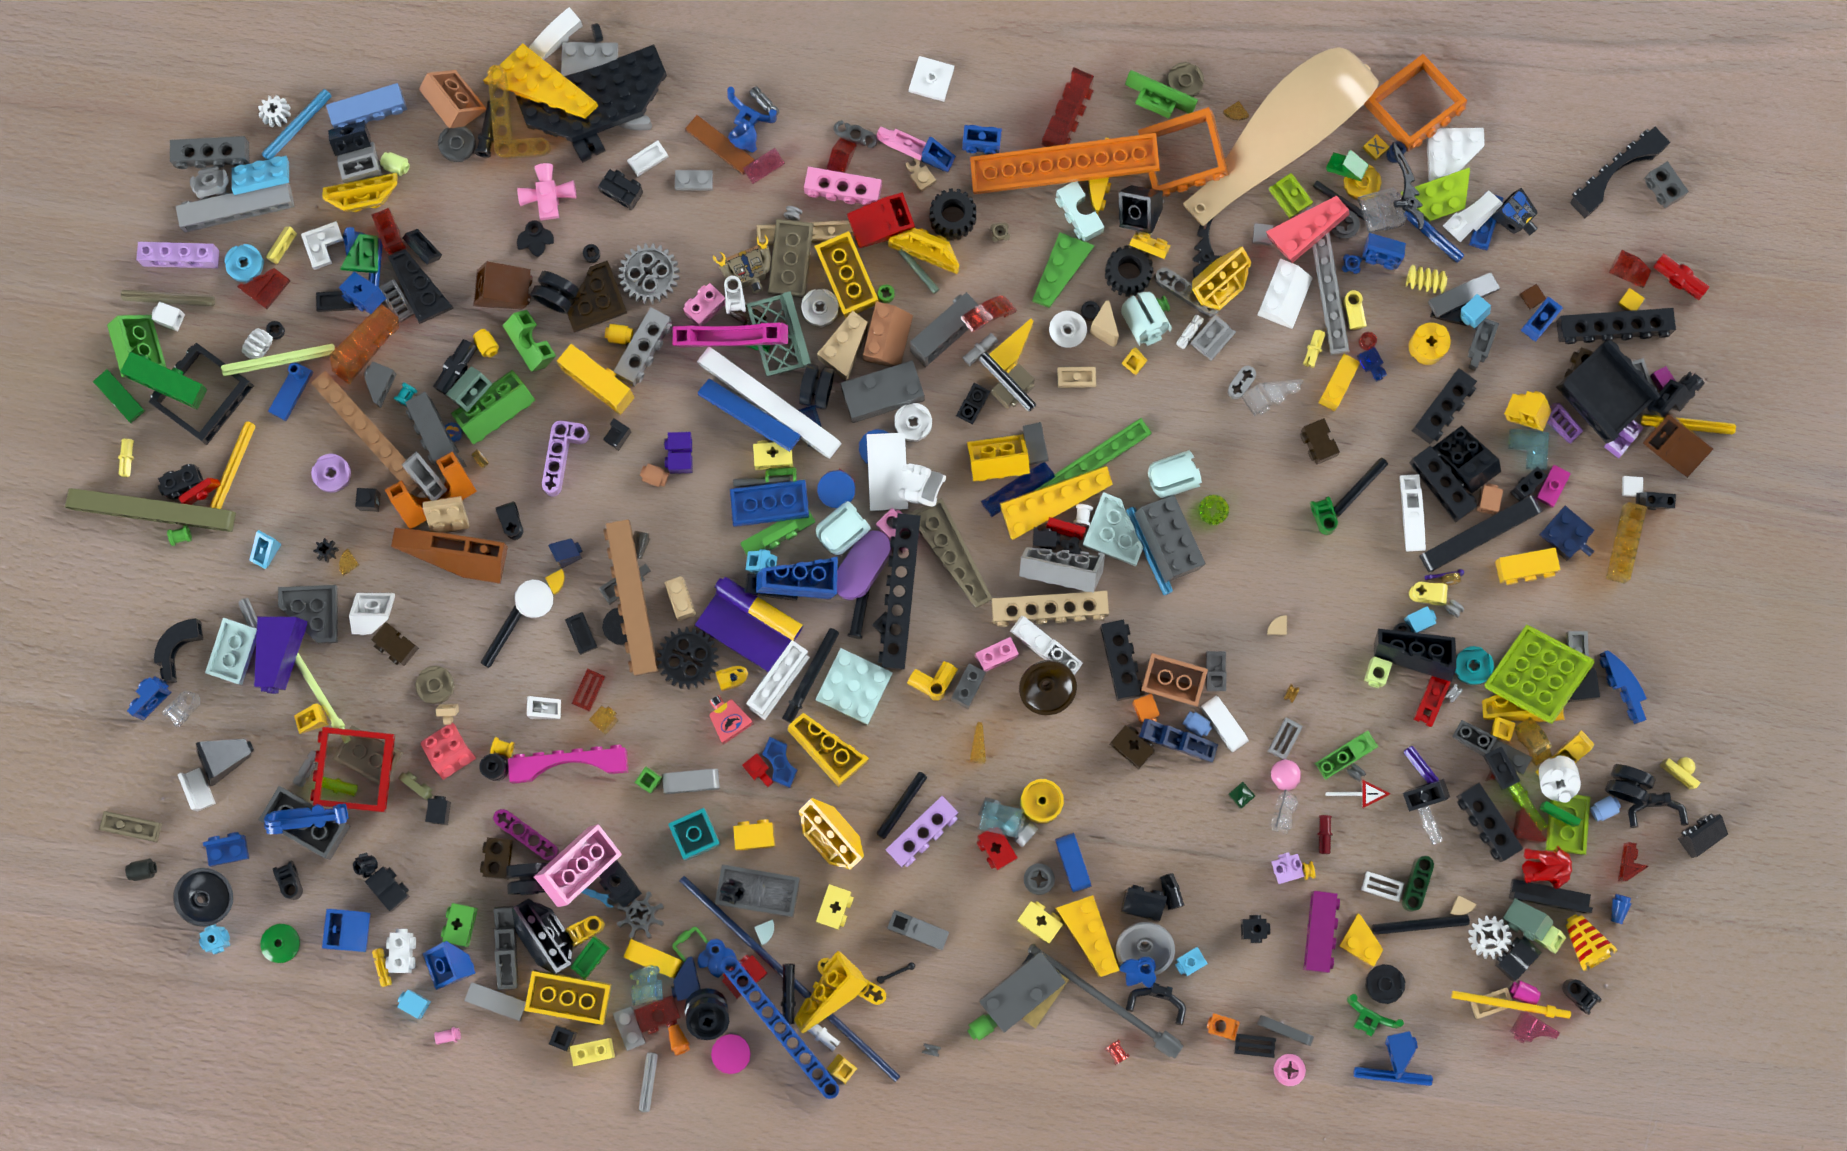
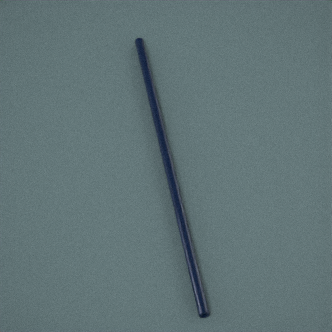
M683 876L679 880L682 885L783 977V967L687 877ZM795 979V989L805 999L810 998L812 993ZM833 1013L827 1017L835 1027L891 1079L896 1082L900 1078V1075L839 1018Z

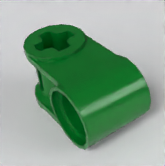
M1328 496L1321 501H1311V511L1319 531L1324 535L1332 534L1337 528L1338 520L1331 498ZM1329 521L1333 527L1326 528L1323 522Z

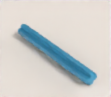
M323 89L262 152V156L266 160L272 159L332 97L326 89Z
M1135 507L1128 508L1126 513L1143 546L1142 550L1163 595H1168L1172 593L1173 589L1170 582L1165 583L1134 515L1137 510Z

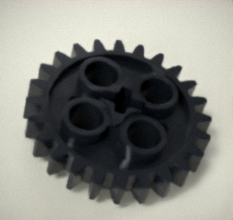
M686 627L685 632L678 628V634L675 635L671 631V638L664 637L667 643H660L663 650H657L661 657L656 658V660L662 662L657 666L658 669H664L660 673L661 676L668 675L665 679L666 682L673 680L672 686L679 683L680 689L686 685L687 689L690 690L691 684L697 689L699 682L705 685V678L711 680L709 673L716 674L712 668L719 666L718 663L714 662V660L719 659V656L714 655L718 651V648H712L715 642H708L710 635L703 637V630L697 634L695 627L692 632H689L688 627ZM682 641L689 642V647L685 650L679 649V644ZM673 650H677L685 656H689V654H691V658L694 661L702 663L703 667H700L689 660L685 662V659L682 656L673 653ZM699 650L706 651V655L702 659L696 658V653ZM673 658L680 659V663L676 667L670 666V661ZM695 667L697 672L695 675L689 676L687 675V669Z

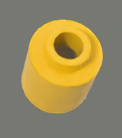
M610 324L605 329V338L608 339V343L626 345L633 338V328Z
M481 329L473 335V342L483 357L491 358L498 353L499 345L489 331Z

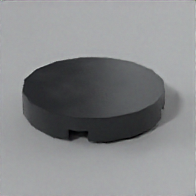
M617 607L606 614L603 619L602 629L610 642L624 646L628 640L627 635H623L621 623H624L623 615H619Z
M1382 964L1369 971L1365 987L1368 995L1373 1000L1382 1004H1390L1396 1002L1404 993L1405 979L1403 974L1394 966Z

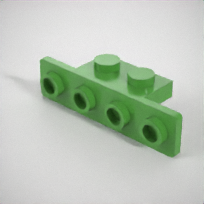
M1130 70L1125 82L1126 86L1140 92L1135 104L1168 119L1175 108L1187 113L1194 112L1198 99L1133 70Z
M809 511V518L778 521L742 541L741 546L747 556L748 551L775 549L782 541L796 537L798 532L813 525L815 519Z

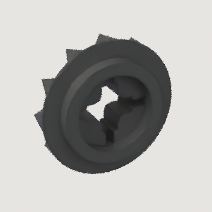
M1350 210V215L1344 219L1345 223L1350 224L1347 226L1346 231L1343 226H1339L1342 221L1332 229L1333 235L1338 236L1339 239H1349L1355 236L1359 230V218Z
M1045 864L1031 865L1024 874L1025 887L1033 894H1046L1054 886V873ZM1039 871H1041V877L1048 879V881L1041 882L1038 888L1037 881L1031 878L1037 877Z

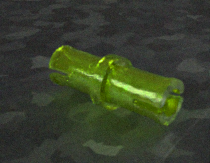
M323 777L322 788L332 790L336 794L340 792L355 797L358 785L343 782L340 778Z

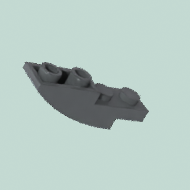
M1461 720L1452 736L1482 756L1502 746L1514 770L1521 775H1524L1532 760L1531 756L1497 740V737Z

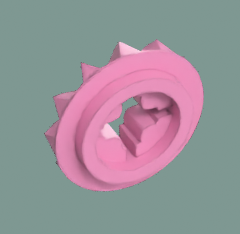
M1285 1054L1279 1057L1273 1068L1276 1079L1286 1086L1299 1084L1306 1072L1303 1061L1293 1054ZM1290 1062L1291 1068L1298 1070V1072H1292L1288 1079L1287 1072L1281 1070V1068L1288 1067Z

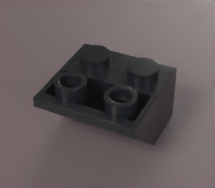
M1711 813L1708 816L1704 815L1696 821L1697 825L1689 826L1681 832L1682 836L1678 840L1691 858L1698 857L1728 835L1721 814L1713 815Z
M1133 885L1125 891L1121 912L1159 922L1167 897L1163 896L1164 892L1157 890L1146 892L1144 887Z

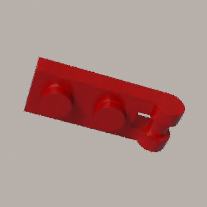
M1431 676L1413 720L1417 722L1422 721L1429 727L1433 726L1451 683L1450 681ZM1425 709L1431 711L1429 716L1423 714Z

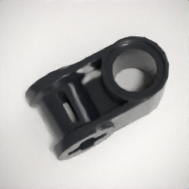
M512 501L496 507L504 533L512 540L520 539L524 531L516 503ZM515 526V527H516V528L514 529L515 532L512 533V532H511V531H512V527Z
M291 860L287 865L279 868L274 867L273 873L281 894L291 900L299 899L303 894V888L294 862ZM294 885L296 888L295 893L289 895L288 889Z
M1569 979L1562 985L1564 994L1587 1015H1590V1010L1597 1002L1600 1003L1602 1001L1594 991L1589 989L1580 980ZM1572 983L1577 985V991L1574 994L1570 990Z

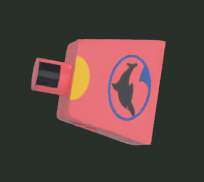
M717 695L709 701L715 709L709 716L723 745L754 724L732 699L724 703L721 697Z

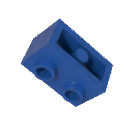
M964 125L962 150L972 154L977 152H984L986 155L999 153L1002 129Z

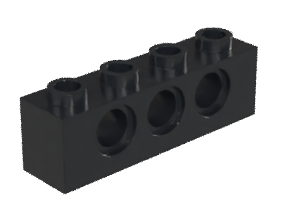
M1458 368L1412 429V432L1429 444L1433 440L1437 442L1444 433L1441 431L1444 425L1448 427L1454 420L1453 413L1455 411L1459 412L1465 405L1463 401L1465 397H1471L1477 389L1474 387L1477 380ZM1453 389H1458L1461 392V396L1454 395ZM1442 404H1448L1450 411H1445L1442 408ZM1431 418L1437 419L1439 421V425H1433L1431 423Z
M1429 446L1409 462L1455 523L1477 507L1474 496L1466 492L1463 482L1459 478L1456 479L1452 474V468L1441 460V455L1437 449ZM1429 464L1435 465L1437 472H1432L1429 469ZM1440 480H1447L1449 487L1442 486ZM1457 494L1461 501L1455 502L1452 495Z
M1124 619L1101 624L1100 630L1116 700L1122 701L1139 697L1141 695L1142 682L1137 679L1136 675L1139 672L1137 661L1133 662L1132 654H1135L1133 643H1129L1128 635H1130L1129 625L1125 624ZM1120 637L1123 640V644L1116 646L1113 643V638ZM1118 656H1125L1127 663L1124 665L1119 664L1117 661ZM1128 674L1132 681L1124 683L1121 676Z
M1480 782L1456 796L1459 807L1467 812L1470 824L1473 827H1477L1480 832V839L1484 844L1487 843L1491 848L1490 854L1496 861L1503 862L1523 849ZM1474 802H1478L1481 805L1480 812H1476L1473 809ZM1486 818L1492 821V827L1490 829L1486 828L1484 825V820ZM1496 835H1500L1503 838L1502 845H1498L1495 842Z

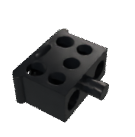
M1537 466L1526 477H1522L1518 481V485L1510 493L1520 502L1528 495H1531L1547 475Z
M1636 493V507L1647 508L1648 510L1675 508L1676 494Z

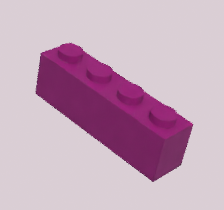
M1311 892L1303 970L1330 973V969L1334 967V957H1331L1332 949L1335 950L1336 938H1333L1334 930H1337L1338 918H1335L1336 910H1339L1340 899L1337 898L1338 894Z

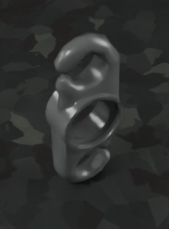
M841 120L835 123L834 132L837 136L853 144L860 143L863 146H866L865 139L872 137L873 142L867 146L868 148L876 146L878 139L873 132L859 125H850L849 123H845L846 130L840 132L838 127L843 125L844 122ZM853 130H858L861 136L854 139L850 136V133Z

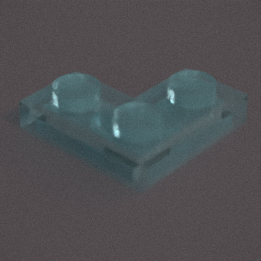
M1510 429L1508 449L1526 450V469L1534 470L1538 466L1542 471L1547 470L1549 432Z

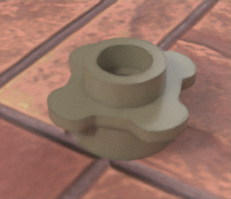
M1007 223L992 224L990 227L993 233L992 240L994 242L1009 240V225Z

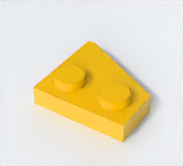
M1357 914L1339 947L1374 967L1383 948L1362 916Z

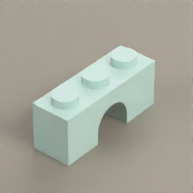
M1071 182L1057 190L1055 200L1060 208L1063 207L1066 212L1064 215L1068 223H1072L1075 227L1074 232L1077 238L1087 242L1104 232V225L1095 211L1089 215H1083L1078 212L1076 207L1085 201L1086 195L1078 182Z

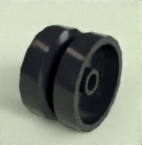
M542 271L538 278L540 285L534 286L530 296L549 309L567 314L572 305L569 299H575L579 288L557 274Z
M808 363L801 382L799 404L809 406L813 402L815 395L816 408L826 410L831 395L835 370L824 367L818 378V365Z
M1615 764L1611 775L1616 780L1608 781L1605 791L1623 801L1637 805H1647L1650 794L1646 790L1653 789L1656 778L1637 768Z
M548 863L507 866V877L519 879V881H512L507 884L508 895L524 896L545 893V890L534 876Z
M704 988L693 992L686 999L684 1006L686 1026L692 1036L701 1040H712L724 1034L728 1029L730 1020L727 1000L721 992L716 989Z

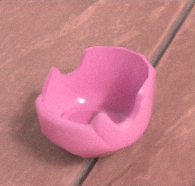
M1283 759L1276 762L1272 767L1271 778L1278 789L1290 791L1295 789L1300 783L1301 772L1295 762Z

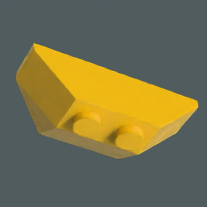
M397 173L324 187L322 197L325 201L345 212H359L370 207L378 208L385 204L395 189L398 175Z
M913 228L889 238L888 247L897 251L902 248L903 251L912 257L958 274L960 265L950 242L943 236H933L925 229L919 228L918 230Z
M1243 246L1216 259L1192 280V290L1201 305L1221 310L1244 289L1251 260Z
M811 798L799 810L803 835L828 864L851 870L864 857L860 836L835 807Z

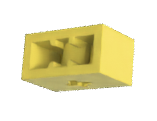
M761 440L757 444H753L755 470L793 467L792 450L789 452L775 442L769 443L767 440ZM773 450L776 452L775 457H771Z
M829 884L816 922L839 930L840 926L844 927L847 916L844 915L846 908H851L854 897H851L852 892ZM838 902L841 910L833 913V909L830 907Z
M1031 901L1017 922L1050 944L1063 925L1060 922L1061 918L1053 912L1048 914L1044 911L1046 907L1038 901H1035V903ZM1036 917H1045L1044 922L1046 925L1038 926Z
M612 1038L570 1046L573 1066L615 1058Z

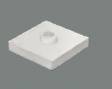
M919 56L909 92L944 102L955 66Z

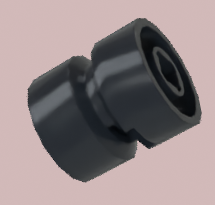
M598 134L572 142L582 163L591 159L593 154L597 156L606 151Z
M497 754L484 756L479 764L481 774L492 781L503 780L509 772L507 761Z

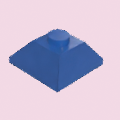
M448 941L423 953L436 990L466 979L476 973L469 954Z

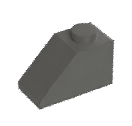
M372 361L371 365H368L365 369L364 379L373 402L377 407L381 408L397 374L393 369Z

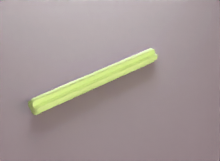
M327 344L225 364L221 366L223 376H229L335 355L336 350L334 344Z

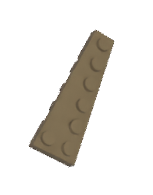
M938 499L933 507L924 506L909 513L911 515H921L919 532L973 606L978 608L992 601V596L943 499Z

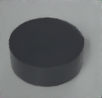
M598 23L592 24L591 29L595 42H602L603 35L600 25Z
M1087 301L1082 305L1081 315L1085 320L1093 321L1099 313L1100 307L1096 302Z

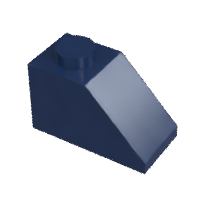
M572 538L548 545L561 568L582 559L580 553L583 550L578 542L574 543Z
M692 956L686 959L673 981L674 986H671L673 998H677V1001L686 1000L693 992L701 989L694 957Z

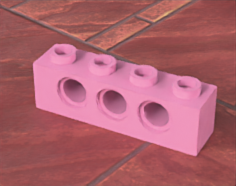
M808 167L804 193L812 198L821 196L826 197L830 201L838 199L843 200L847 204L860 203L866 206L879 200L882 180ZM823 182L829 184L827 188H821L819 185ZM844 185L847 187V190L839 191L838 188ZM858 189H864L866 191L862 195L856 193Z

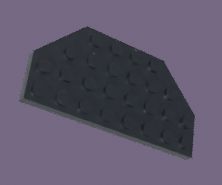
M653 44L621 56L616 60L566 77L598 104V107L585 119L567 113L563 109L550 107L543 102L538 103L521 96L515 97L527 128L532 130L539 129L545 134L555 137L561 136L566 138L567 141L576 142L644 116L647 111V105L650 101H653L659 90L660 83L665 80L667 74Z

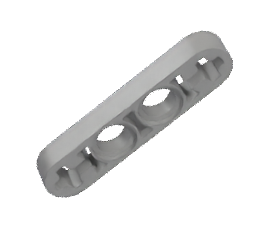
M1160 268L1157 271L1155 281L1159 286L1206 316L1213 317L1218 313L1219 310L1212 309L1208 311V307H1201L1199 301L1194 302L1190 299V295L1194 293L1192 283L1168 268ZM1160 274H1167V279L1160 280ZM1172 278H1174L1175 280L1172 282V285L1170 287L1169 283L1172 280ZM1182 283L1185 289L1178 292L1175 290L1174 285Z

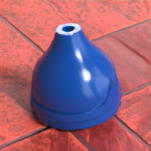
M743 122L731 130L728 138L735 147L748 150L751 153L757 150V133L751 122Z

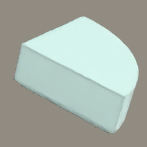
M773 919L755 927L762 946L773 935Z

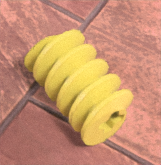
M1411 265L1407 274L1406 287L1408 283H1411V289H1414L1417 284L1419 291L1425 286L1426 292L1432 287L1433 293L1440 289L1442 294L1445 292L1447 276L1443 270L1438 275L1437 269H1434L1431 273L1430 268H1426L1423 272L1422 266H1419L1416 270L1415 265Z

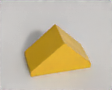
M318 703L294 715L299 734L329 725L325 711Z

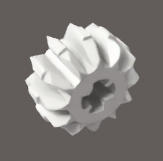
M268 95V101L262 100L264 105L258 106V109L261 111L258 114L263 119L264 124L267 125L269 123L270 127H274L277 124L278 127H281L282 121L287 123L285 117H290L291 113L289 112L290 106L286 104L287 101L284 98L280 99L276 95L272 99Z
M255 329L248 335V338L242 345V353L249 359L263 357L269 350L273 337L264 330Z

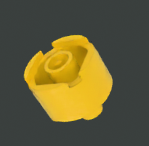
M1425 323L1416 329L1409 340V352L1420 364L1433 365L1440 361L1448 352L1451 344L1450 335L1447 328L1443 325Z

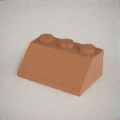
M456 70L427 73L419 88L449 128L464 127L486 111L485 106Z
M876 301L863 352V361L888 367L901 364L913 315L894 305Z
M1151 653L1141 691L1198 707L1208 669Z

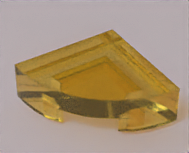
M1239 101L1223 111V114L1232 120L1240 121L1249 118V114Z
M349 549L343 552L339 561V568L343 576L359 566V563Z

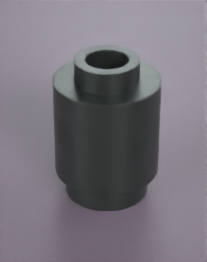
M150 858L131 862L125 867L127 879L139 881L153 878L155 873H157L156 863Z

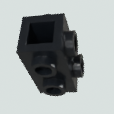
M186 464L180 470L175 472L168 471L158 478L160 482L158 489L162 496L164 495L168 499L176 500L204 479L199 467L195 464Z

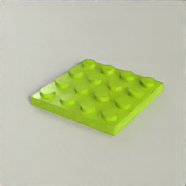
M1526 624L1484 686L1491 692L1553 724L1595 662L1594 659Z

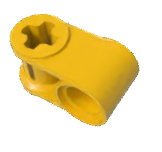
M589 916L567 927L565 931L569 933L573 941V947H576L603 931L605 923L599 916ZM594 919L599 923V927L596 930L590 928V922Z

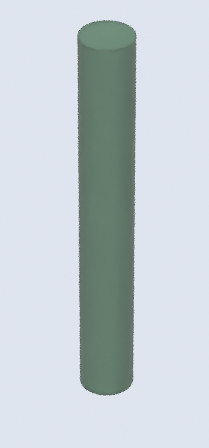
M901 248L898 253L934 294L940 290L913 257Z

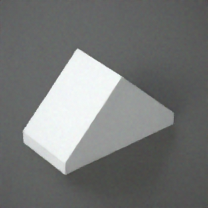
M527 696V716L530 719H560L561 700Z

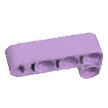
M557 421L552 425L542 479V488L548 496L554 497L561 492L569 443L584 444L589 440L590 434L586 426L581 423ZM561 427L566 428V431H565L564 434H562V435H558V434H557V430H558L559 428H561ZM577 431H585L582 437L578 438L575 436ZM556 446L563 447L560 453H554ZM554 464L559 465V469L556 472L550 471L551 466ZM551 477H553V483L556 487H552V489L550 490L548 486L552 485Z

